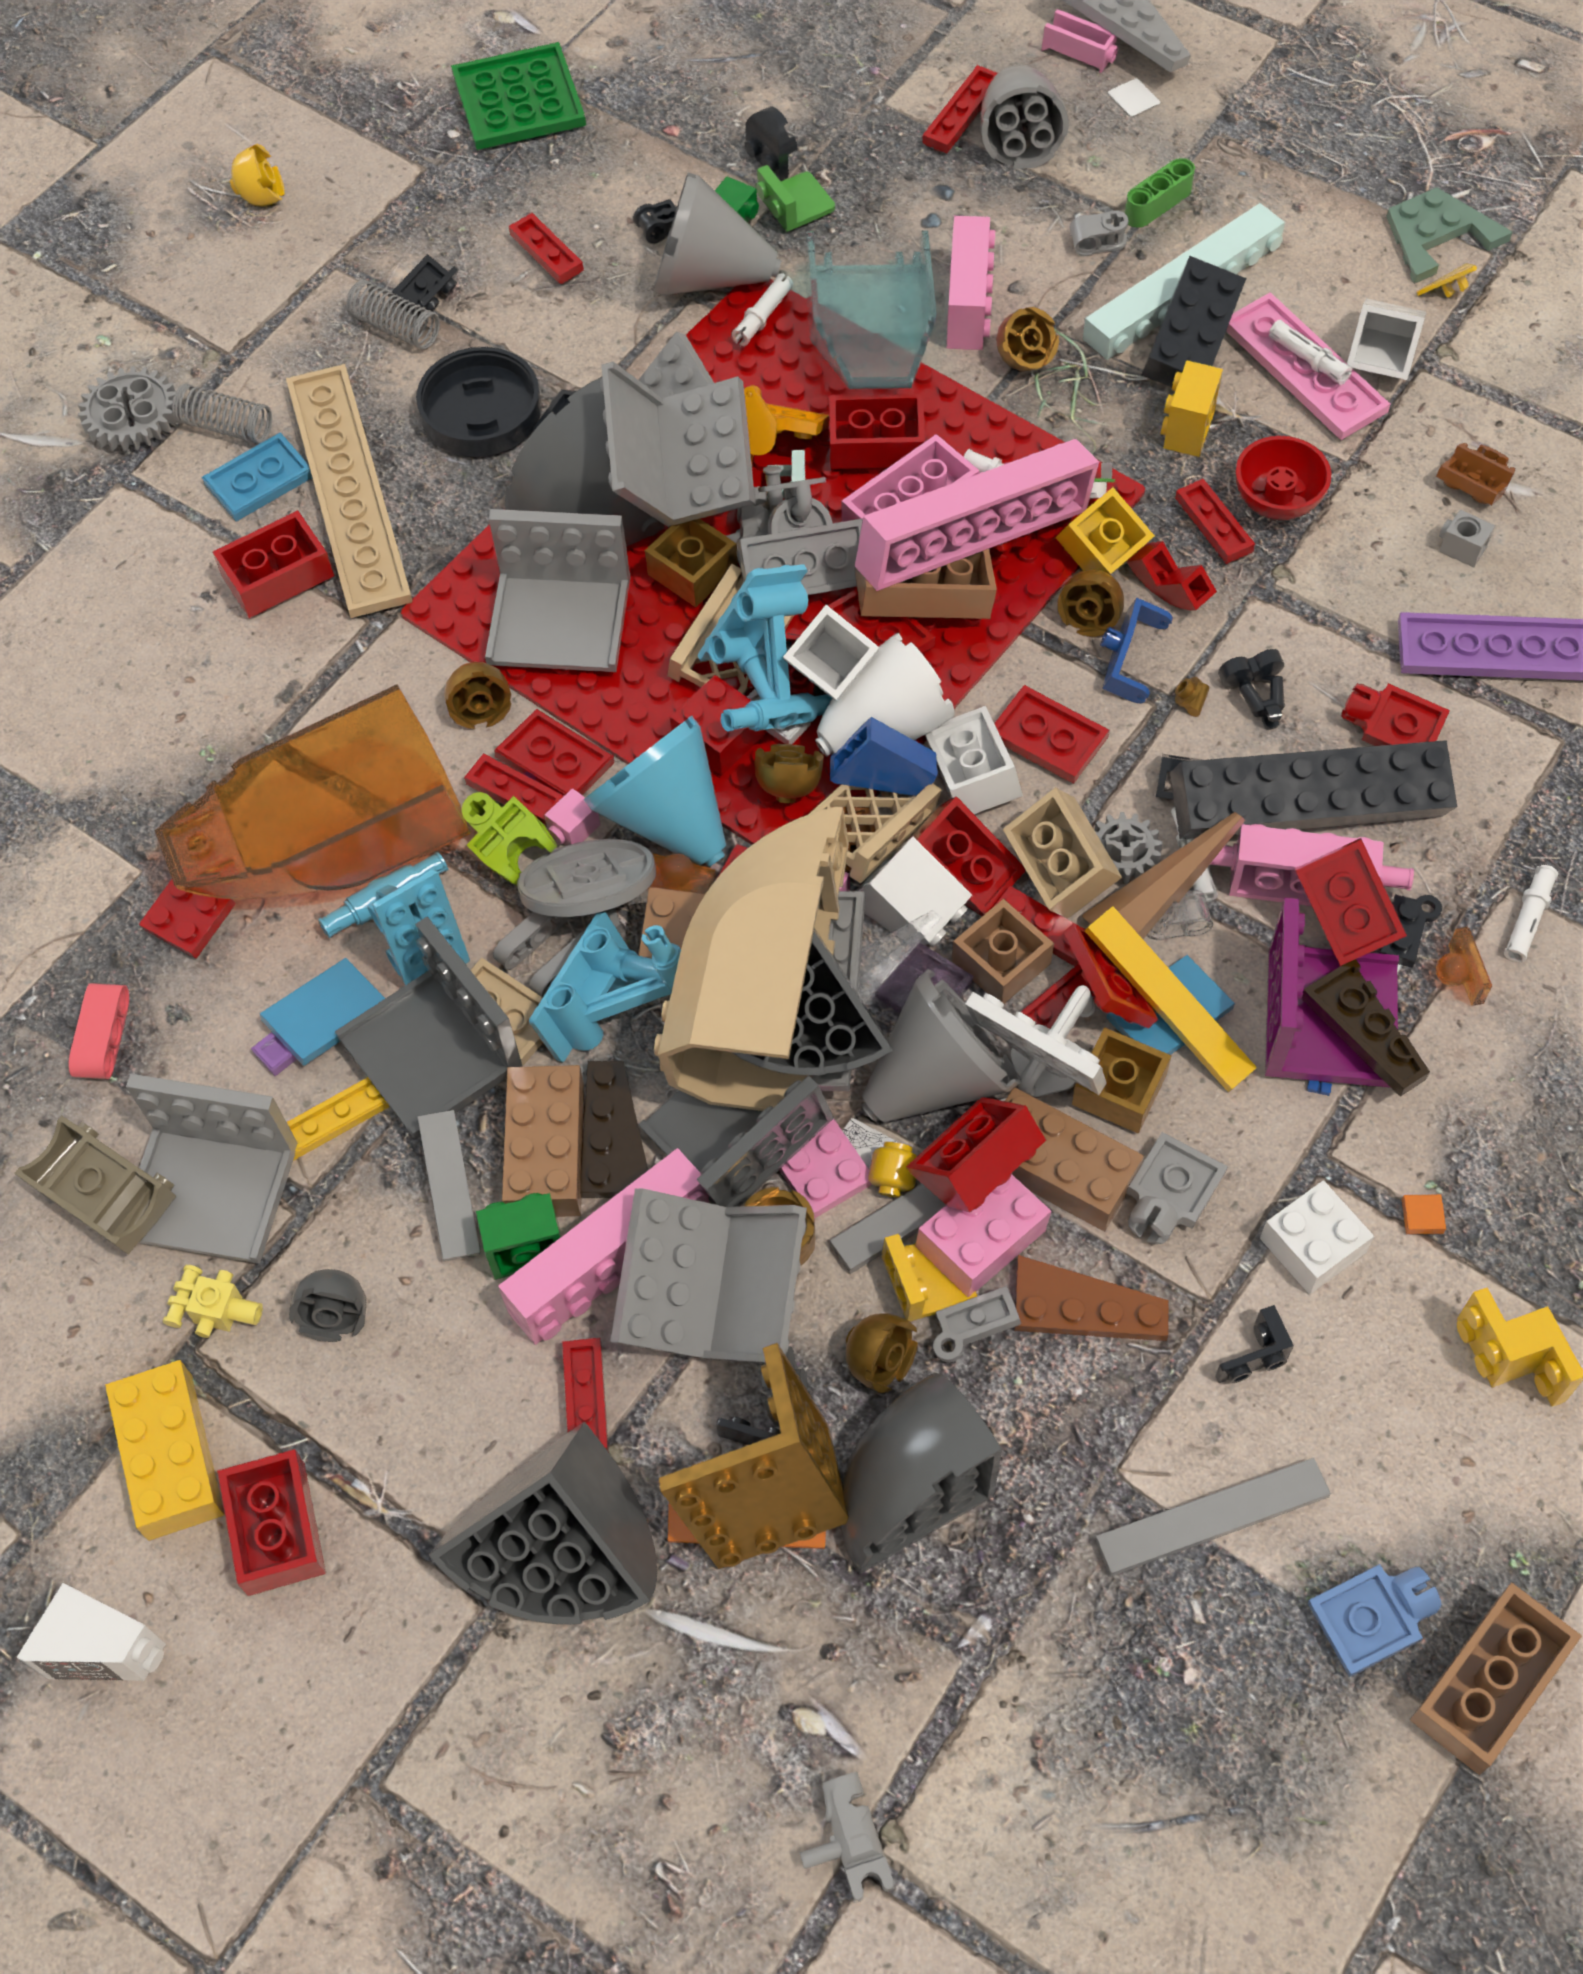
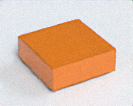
M1441 1194L1403 1196L1402 1208L1406 1234H1444L1446 1223Z

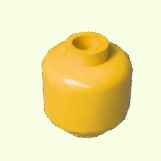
M884 1142L883 1147H878L873 1151L868 1180L874 1186L879 1187L878 1194L899 1198L901 1192L911 1191L915 1187L916 1178L906 1168L917 1157L912 1152L913 1147L902 1143Z

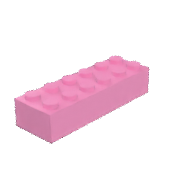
M678 1148L498 1285L508 1314L534 1345H537L542 1340L547 1341L553 1338L561 1330L563 1323L572 1316H581L589 1309L595 1298L602 1293H610L620 1284L635 1189L644 1188L709 1203V1196L697 1181L701 1173Z

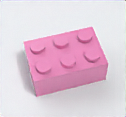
M1011 1174L1010 1179L1006 1183L996 1187L985 1198V1202L970 1213L948 1207L947 1205L918 1229L915 1247L969 1297L1046 1231L1051 1210Z

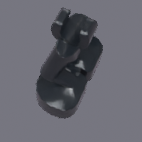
M1268 649L1251 658L1240 656L1226 661L1218 671L1223 686L1229 688L1239 687L1253 716L1262 718L1265 729L1270 730L1279 726L1278 720L1281 719V711L1285 707L1283 677L1277 676L1285 667L1279 650ZM1252 680L1270 683V697L1268 700H1262L1252 686Z

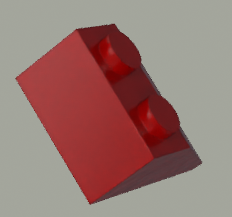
M957 796L939 805L910 837H914L972 894L964 905L980 916L985 915L991 910L1008 887L1013 886L1026 871L1017 858Z

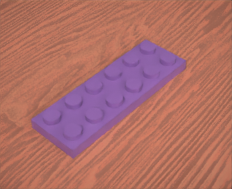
M1400 612L1398 633L1401 673L1583 680V619Z

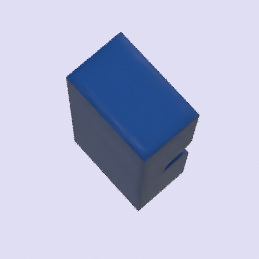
M1309 1080L1307 1091L1330 1096L1332 1084Z

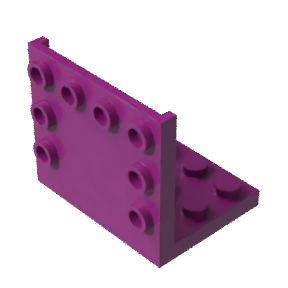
M1284 898L1268 950L1265 1076L1391 1088L1302 1000L1303 989L1334 971L1340 965L1332 949L1310 948L1299 945V935L1304 933L1305 913H1299V899ZM1368 953L1357 958L1356 960L1361 966L1360 973L1366 982L1371 981L1377 990V999L1384 1009L1389 1008L1396 1019L1394 1025L1398 1029L1397 965L1399 955Z

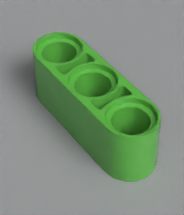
M1177 158L1133 187L1128 192L1125 214L1128 217V225L1135 228L1144 227L1187 198L1192 191L1195 172L1194 163L1185 158Z

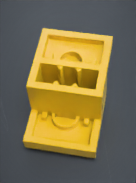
M1488 1287L1472 1293L1456 1320L1457 1330L1461 1339L1465 1343H1469L1475 1354L1474 1361L1480 1375L1484 1378L1487 1377L1493 1388L1534 1373L1537 1390L1543 1397H1547L1552 1407L1565 1403L1583 1381V1370L1549 1307L1547 1306L1505 1321Z

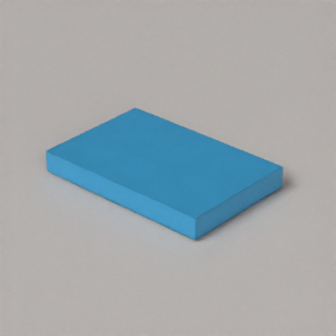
M281 432L202 476L205 486L236 522L312 478L309 464Z
M1188 955L1169 967L1172 973L1215 1021H1218L1233 1010L1235 1003ZM1155 1010L1154 1012L1158 1020L1149 1029L1136 1023L1130 1024L1114 1013H1107L1106 1018L1122 1035L1169 1055L1185 1045Z
M344 958L261 1012L260 1018L304 1066L340 1042L335 1033L336 1030L385 998L347 958Z

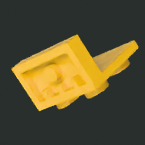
M899 1234L884 1238L881 1257L906 1320L911 1322L936 1314L939 1310L977 1297L976 1291L967 1297L915 1247V1244L904 1246Z

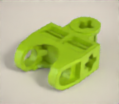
M476 792L468 796L462 805L463 818L478 832L467 846L491 870L517 886L519 874L521 873L518 859L526 848L536 846L541 849L546 848L552 853L558 847L546 826L514 796L501 807L486 793Z

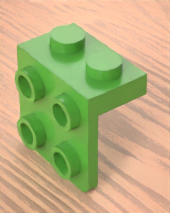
M768 165L757 169L758 182L755 184L757 194L786 232L834 212L835 202L810 172L805 171L780 181Z

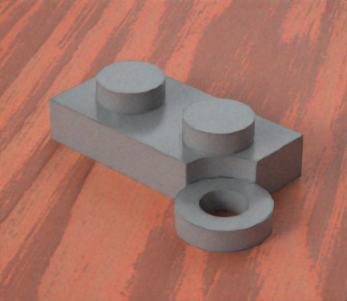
M1004 1286L937 1311L936 1315L943 1332L934 1339V1353L943 1362H954L962 1356L964 1345L1021 1325L1008 1287ZM952 1341L956 1344V1347L952 1352H944L942 1350L943 1343Z

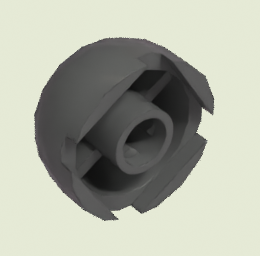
M334 1269L314 1271L305 1276L295 1288L290 1303L289 1320L291 1323L294 1320L300 1325L299 1332L317 1341H341L342 1337L339 1334H349L351 1332L353 1337L361 1331L365 1324L366 1294L359 1281L348 1273Z

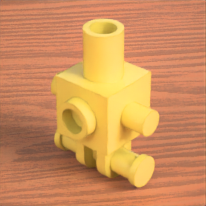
M185 1265L181 1281H176L173 1287L177 1294L176 1296L169 1297L167 1304L170 1306V1309L162 1321L170 1327L181 1328L184 1312H187L194 1324H198L195 1334L203 1338H209L213 1328L230 1332L233 1321L256 1326L261 1319L263 1305L262 1303L242 1299L243 1297L236 1286L231 1283L232 1273L219 1270L216 1279L202 1277L203 1271L193 1265Z

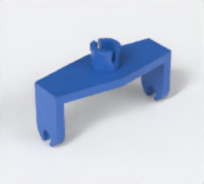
M1136 597L1127 610L1120 632L1112 629V627H1108L1102 637L1100 646L1112 650L1102 689L1134 703H1145L1146 698L1150 694L1149 689L1145 685L1119 673L1133 637L1137 620L1157 629H1167L1169 624L1172 623L1173 617L1167 610Z

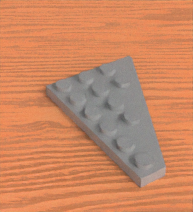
M1063 0L1169 72L1187 66L1191 56L1150 0Z

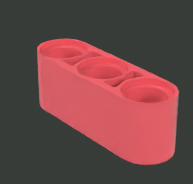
M88 984L69 1055V1072L72 1077L111 1078L129 1008V990L126 985Z

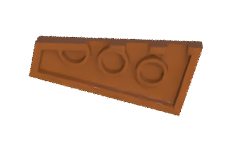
M1018 1255L1015 1308L1021 1325L1016 1326L1014 1331L1167 1341L1169 1300Z

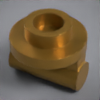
M1198 677L1186 678L1176 687L1175 703L1187 709L1189 715L1198 717L1210 687L1202 683V680Z

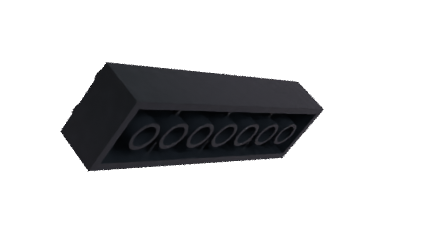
M1447 740L1182 761L1170 772L1179 839L1197 838L1234 812L1245 819L1243 823L1245 825L1261 824L1269 828L1286 830L1290 828L1307 829L1443 817L1458 807ZM1241 826L1234 835L1240 833Z

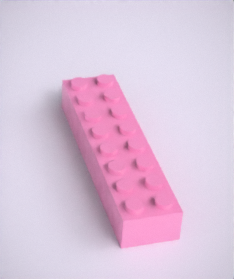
M1073 439L879 511L871 512L863 516L855 567L878 591L1083 513L1088 506L1099 461L1077 439Z

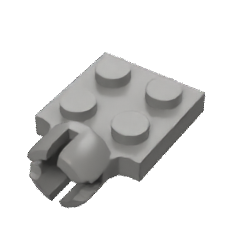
M1162 1132L1128 1186L1126 1194L1132 1196L1137 1201L1128 1220V1226L1131 1231L1141 1238L1148 1225L1152 1226L1153 1231L1147 1242L1158 1245L1165 1243L1175 1227L1180 1224L1193 1229L1224 1177L1228 1166Z

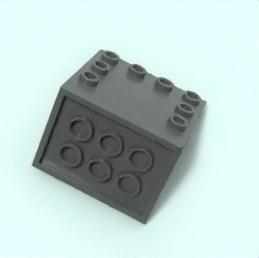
M428 916L415 924L420 937L416 940V943L424 954L422 961L428 971L335 1031L337 1038L414 1140L421 1136L417 1116L454 1110V1113H456L507 1079V1067H523L509 1018Z
M808 1075L802 1082L798 1080L791 1084L784 1093L785 1098L775 1107L770 1106L764 1111L710 1105L679 1090L646 1121L642 1120L638 1125L667 1156L677 1148L701 1173L697 1181L713 1204L724 1207H740L828 1125L834 1117L819 1085Z

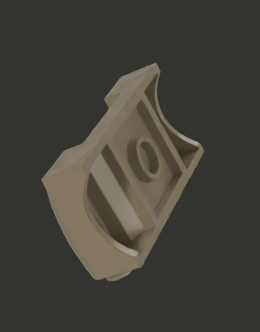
M61 1115L57 1120L55 1133L47 1148L34 1161L19 1167L14 1174L129 1255L176 1198V1195L171 1192L175 1185L159 1173H156L154 1177L150 1176L96 1138L99 1133L81 1121L77 1126Z

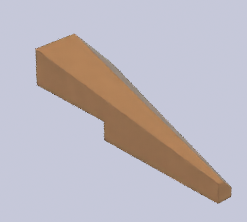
M1236 812L1232 813L1085 912L1082 917L1092 924L1114 906L1139 936L1144 939L1174 901L1177 903L1181 901L1244 823L1245 819Z

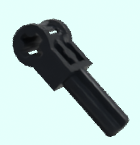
M671 199L656 204H643L636 209L633 214V222L637 227L642 228L644 238L648 243H659L669 235L677 206L674 205Z

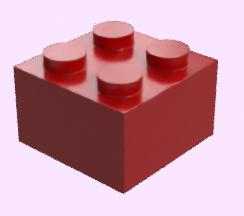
M714 675L670 716L671 730H674L689 717H694L701 727L709 766L720 775H723L766 734V730L753 731L749 728L736 729L729 732L724 730L721 724V714L724 713L723 711L726 709L744 708L752 700L717 675Z

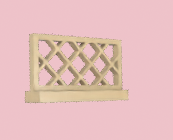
M734 564L730 565L670 658L668 676L679 682L683 677L702 687L714 675L721 679L738 676L741 684L738 691L743 695L746 694L749 689L747 688L749 677H744L746 673L741 672L736 661L733 662L734 669L719 672L716 663L713 660H708L713 673L701 675L692 670L695 664L706 662L700 661L697 654L703 647L705 640L714 630L719 618L732 602L733 596L743 584L741 568ZM794 615L784 616L785 630Z
M932 783L912 798H898L897 793L889 792L890 798L874 797V789L841 785L809 814L835 806L847 807L848 815L844 814L846 824H851L853 831L847 832L848 841L855 842L857 849L853 853L847 852L846 864L852 868L849 876L861 883L936 810L942 792L941 788ZM850 790H865L867 797H851ZM854 807H870L872 815H856ZM877 807H893L894 815H879ZM858 824L874 825L876 831L860 832Z

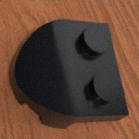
M770 106L754 113L747 119L744 146L751 158H755L762 166L768 165L777 178L783 181L789 178L788 155L798 150L795 137L789 138L784 128L788 123L785 116L777 108Z

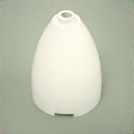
M899 633L893 635L879 646L878 653L839 700L831 699L817 728L819 738L815 740L818 748L826 757L836 753L870 717L877 719L913 740L930 733L954 717L955 712L952 702L949 699L944 701L942 697L943 690L939 685L941 683L940 678L912 642L906 646L901 642L902 637Z

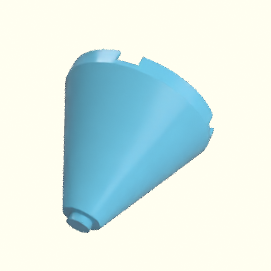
M693 716L681 723L583 799L592 811L698 866L706 863L708 867H711L725 856L722 849L726 846V840L702 731Z

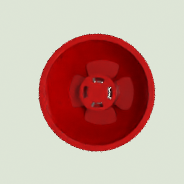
M1270 436L1253 442L1240 454L1235 473L1238 491L1247 506L1265 518L1282 521L1296 519L1312 511L1325 497L1332 477L1331 467L1325 455L1309 442L1291 436Z

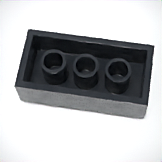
M1189 256L1141 375L1172 388L1176 372L1182 373L1186 360L1213 366L1246 278Z

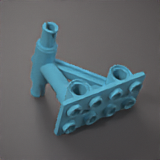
M804 564L783 565L768 569L757 568L748 573L741 588L733 596L732 602L719 618L714 630L705 640L703 647L697 654L700 661L713 660L716 664L736 661L741 672L746 673L761 699L750 701L744 708L724 710V713L721 714V724L727 732L742 728H749L753 731L772 728L783 729L790 725L812 722L817 716L824 714L832 699L828 694L814 696L808 692L790 694L788 662L783 659V656L787 653L784 616L803 614L808 607V595L801 583V580L808 571Z
M438 851L414 866L405 864L386 876L373 879L368 886L347 897L343 902L344 906L318 919L322 930L329 939L354 923L356 925H363L373 919L389 945V949L386 950L387 957L403 980L404 985H407L428 971L422 961L424 954L416 943V940L420 937L415 925L427 916L464 963L467 964L470 961L439 874L448 871V867Z
M606 912L596 913L529 1019L530 1025L557 1061L564 1062L573 1048L587 1051L596 1047L603 1038V1030L597 1021L671 994L681 949L678 945L670 943L661 926H650L645 930L647 935L642 934V941L652 953L651 959L639 956L635 951L629 949Z

